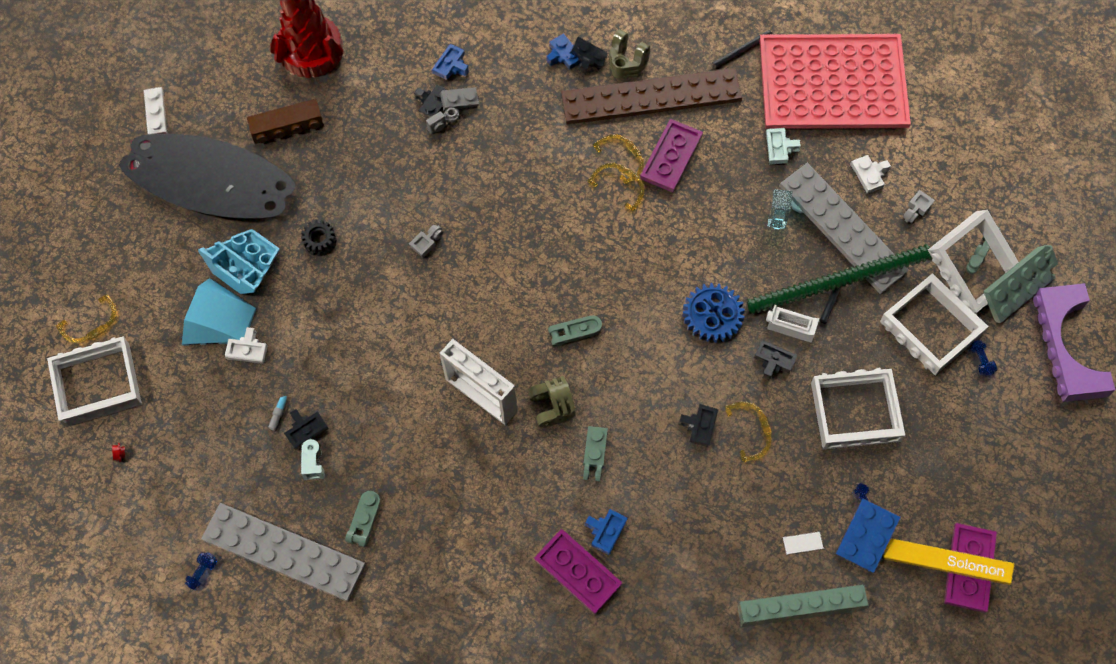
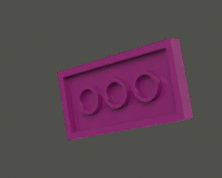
M670 119L644 167L640 179L674 192L703 136V132Z
M955 523L951 551L994 559L997 532ZM948 573L944 604L986 613L988 611L991 581Z
M563 529L534 557V561L594 615L622 586V582Z

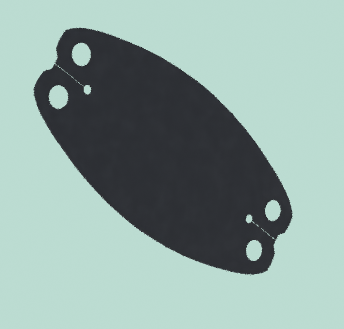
M146 134L135 137L130 145V153L124 156L119 163L120 169L128 178L155 196L192 211L224 217L268 218L280 215L285 208L284 198L291 195L296 187L289 175L259 155L224 141L194 135ZM142 141H149L151 146L148 149H140L139 145ZM132 160H137L139 166L136 169H129L128 163ZM278 181H284L287 186L284 190L280 191L275 188V184ZM230 185H233L234 187L229 192H227L226 189ZM273 201L276 203V208L272 211H267L264 208L265 203Z

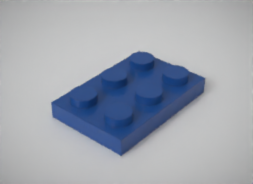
M862 498L836 554L874 573L901 517Z

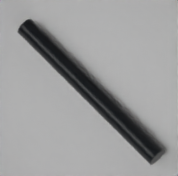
M767 30L761 35H772V32ZM760 35L712 62V66L716 69L760 43Z

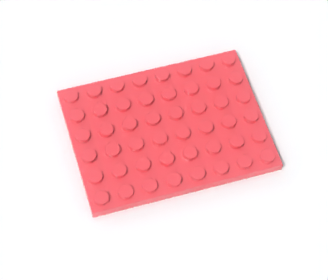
M901 34L760 35L765 129L910 127Z

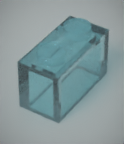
M773 190L767 226L774 229L786 228L791 211L793 191Z

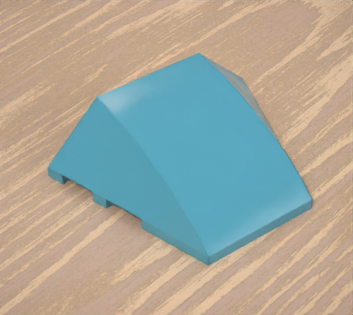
M253 229L234 235L228 241L222 243L218 241L214 246L207 249L204 247L198 249L211 272L240 294L255 292L280 251V248Z
M209 278L198 286L185 316L182 345L228 344V339L240 340L241 337H245L246 328L250 327L256 308Z

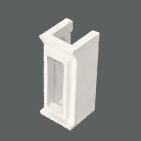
M774 305L773 311H768L766 321L769 324L767 329L810 343L812 342L819 318H812L776 307L777 305Z

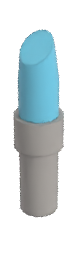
M287 396L280 397L277 406L274 408L273 416L268 426L270 430H276L284 412L283 409Z

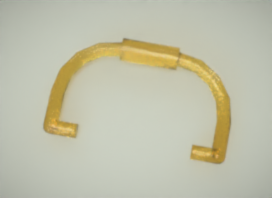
M611 134L595 142L593 147L599 153L602 150L599 145L609 139L622 140L634 156L638 157L640 164L638 171L627 179L624 175L619 177L624 184L630 183L642 173L644 159L641 156V151L631 140L618 134Z
M606 163L599 166L588 179V183L594 187L598 185V183L593 181L600 171L608 167L617 168L618 171L638 182L640 194L633 205L625 204L626 208L634 211L644 196L642 180L635 172L624 165Z
M108 294L98 299L100 303L106 300L112 310L111 317L104 325L98 326L84 337L72 338L62 328L63 325L67 324L64 319L56 324V328L61 336L72 343H82L86 340H92L105 332L116 317V307Z
M742 401L726 405L727 416H732V408L740 406L753 408L759 415V420L767 439L763 450L756 454L746 456L744 450L739 451L742 461L747 462L766 454L772 442V431L767 417L763 414L762 410L754 403Z

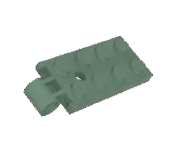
M1044 245L1034 249L983 291L995 322H1003L1032 298L1040 288H1044L1056 278L1055 274H1051L1050 271L1051 268L1058 264L1051 245Z

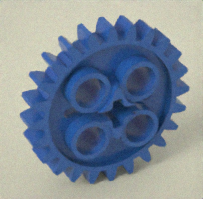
M710 283V287L707 288L703 284L702 290L696 287L695 293L690 292V298L686 297V304H683V310L685 311L682 314V317H686L684 324H689L687 330L694 329L693 336L700 334L699 340L706 337L707 342H709L710 338H713L714 342L717 343V339L720 338L724 342L725 336L731 339L732 332L737 334L738 328L742 327V321H744L745 317L743 316L745 309L741 308L743 302H738L739 295L733 296L734 290L727 291L728 286L721 289V285L718 284L714 288L713 284ZM712 299H718L720 302L715 303ZM702 308L704 312H698L696 309ZM728 313L731 317H724L723 314ZM707 323H714L715 326L710 327Z

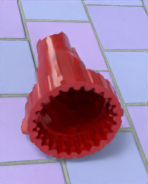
M280 0L282 8L280 10V23L282 28H280L278 34H274L270 43V52L275 54V62L281 63L287 71L298 77L315 78L332 71L344 54L338 27L335 26L333 21L323 16L320 7L315 4L314 0Z

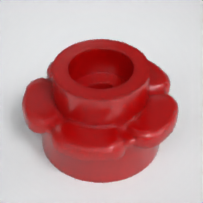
M120 443L112 445L113 461L121 462V458H125V447H120Z

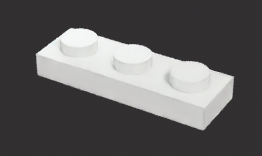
M162 87L144 90L148 134H167Z

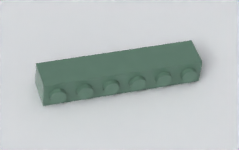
M864 585L741 601L737 608L741 628L864 611L868 606Z

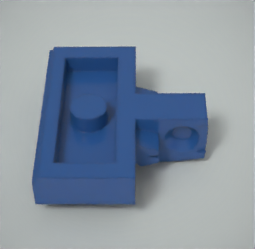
M564 34L549 42L552 52L546 57L547 63L550 66L557 62H563L570 70L580 64L581 61L578 60V57L570 54L573 44Z
M450 44L432 68V74L446 80L452 73L455 75L458 73L466 77L470 71L469 66L464 64L462 60L465 56V50Z
M611 509L608 511L605 519L600 517L599 520H596L589 516L585 526L593 530L592 534L595 536L591 546L609 555L628 518Z

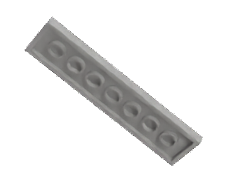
M808 162L780 183L779 187L854 267L856 265L861 266L862 263L866 264L869 261L871 263L873 260L878 261L879 258L884 259L885 256L889 257L891 254L895 256ZM904 266L901 270L898 268L897 271L892 270L891 273L886 272L885 275L881 273L880 276L869 277L867 281L881 294L905 275L909 269Z
M222 503L219 504L201 538L204 542L346 602L349 601L366 566L364 562Z

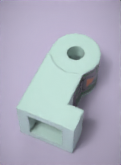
M312 439L305 441L302 445L301 475L304 480L324 479V469L322 465H319L322 451L317 441Z

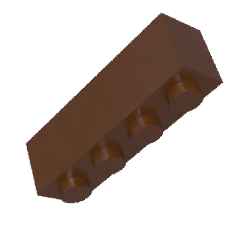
M317 99L246 117L255 144L324 126Z

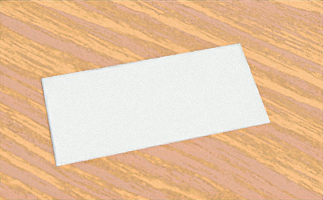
M820 532L783 537L786 554L823 549Z

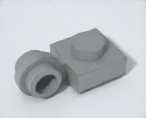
M449 108L444 114L440 111L427 119V129L431 135L441 131L446 126V121L456 122L459 119L458 110Z
M919 190L909 202L908 206L910 208L905 212L903 218H905L907 223H913L919 214L923 216L935 200Z
M433 225L429 228L428 235L421 231L409 243V246L423 258L436 246L433 240H439L444 232L440 226Z

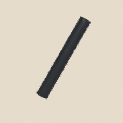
M836 287L835 290L831 291L819 320L821 323H827L841 287L839 289Z

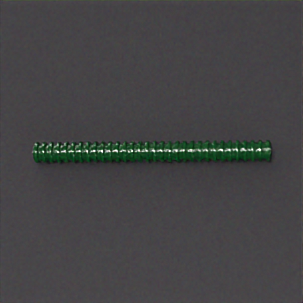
M924 244L923 247L918 246L917 249L914 247L912 250H906V252L901 251V254L895 253V256L891 254L889 257L885 256L884 259L873 260L872 263L869 261L866 264L862 263L861 266L856 265L855 268L850 267L849 270L846 268L844 271L839 270L838 273L833 272L832 275L827 274L826 277L823 275L820 279L816 277L815 280L810 279V282L804 281L803 284L800 282L798 285L794 284L793 287L787 286V289L782 288L781 291L777 289L776 292L771 291L770 294L765 293L764 296L759 295L758 298L756 296L753 299L748 298L747 306L749 312L754 315L755 312L760 313L761 310L766 311L767 308L771 310L774 305H777L776 307L778 305L783 306L784 303L789 304L790 301L792 303L795 300L800 301L801 298L806 299V296L812 297L813 294L815 296L818 293L823 294V291L829 292V289L835 290L836 287L839 289L841 286L845 287L846 284L851 285L852 282H862L863 279L868 280L869 277L874 278L875 275L880 276L881 273L885 275L886 272L891 273L892 270L897 271L898 268L901 270L904 266L907 268L909 265L914 266L915 263L920 264L921 261L923 263L926 260L930 261L932 260L928 252L930 246Z

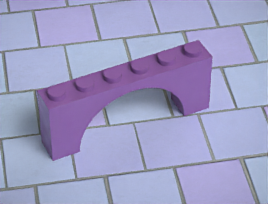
M1085 283L1040 288L1033 298L1034 306L1037 307L1039 313L1038 321L1042 324L1043 339L1047 342L1048 358L1053 364L1052 373L1057 379V391L1062 397L1063 402L1109 397L1116 390L1111 372L1095 371L1079 364L1069 355L1061 339L1063 318L1075 310L1084 309L1090 301Z

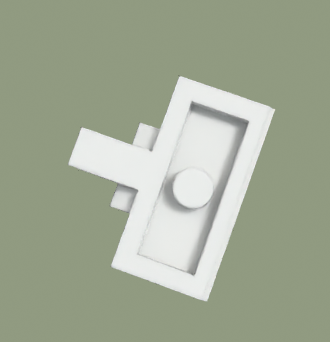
M866 155L851 161V166L867 194L884 187L885 184L881 177L884 176V173L889 172L891 165L888 160L879 164L877 162L872 163L869 156Z
M247 327L245 337H241L240 340L228 339L225 358L264 364L268 346L266 343H258V339H256L257 332L254 328Z

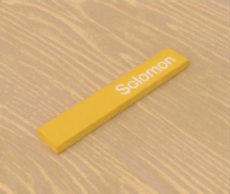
M890 538L883 559L1006 585H1011L1014 563L892 538Z

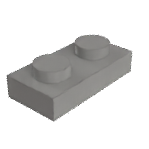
M476 87L445 90L440 93L444 110L449 108L478 107L479 105Z

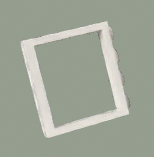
M988 210L976 211L928 249L933 258L932 261L938 266L941 271L940 274L949 284L950 290L974 313H977L988 304L986 297L982 294L975 300L945 250L974 227L978 226L1005 273L1019 263Z
M934 274L927 277L885 312L880 321L886 327L885 330L890 331L896 337V340L909 349L910 354L914 358H918L923 363L925 369H929L934 375H937L980 338L989 327ZM925 289L972 332L940 361L894 317L899 310Z
M124 336L116 339L114 337L105 342H96L85 348H75L71 352L58 353L57 356L47 358L58 420L64 427L142 405L130 345ZM123 351L131 392L68 410L61 369Z
M452 339L439 353L446 381L506 425L518 411L515 385ZM454 375L458 378L455 382L451 380ZM500 390L504 392L502 396L498 394Z
M876 368L874 371L860 369L853 373L840 371L832 375L822 373V375L813 377L811 386L823 449L893 443L903 440L905 431L892 369L881 370V368ZM883 382L892 429L828 434L820 388Z

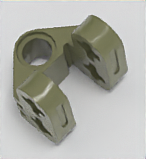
M621 29L615 33L612 39V47L609 50V63L612 75L618 79L638 77L649 61L650 46L640 42L635 49L634 58L631 62L629 58L624 56L628 44V33Z
M561 376L559 379L554 378L552 381L547 380L545 383L528 389L527 392L531 401H539L550 397L554 408L536 416L539 427H548L575 417L572 395L564 376Z

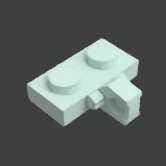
M785 128L766 130L769 164L788 163V155L792 152L800 151V140L786 138Z

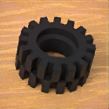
M314 220L315 224L309 222V227L305 225V231L302 230L301 240L306 251L310 252L311 255H315V253L317 256H321V253L327 255L326 251L328 250L330 253L332 251L331 247L335 248V243H337L333 227L328 222L324 223V220H320V223ZM323 233L326 235L325 240L320 243L312 241V237L316 234Z

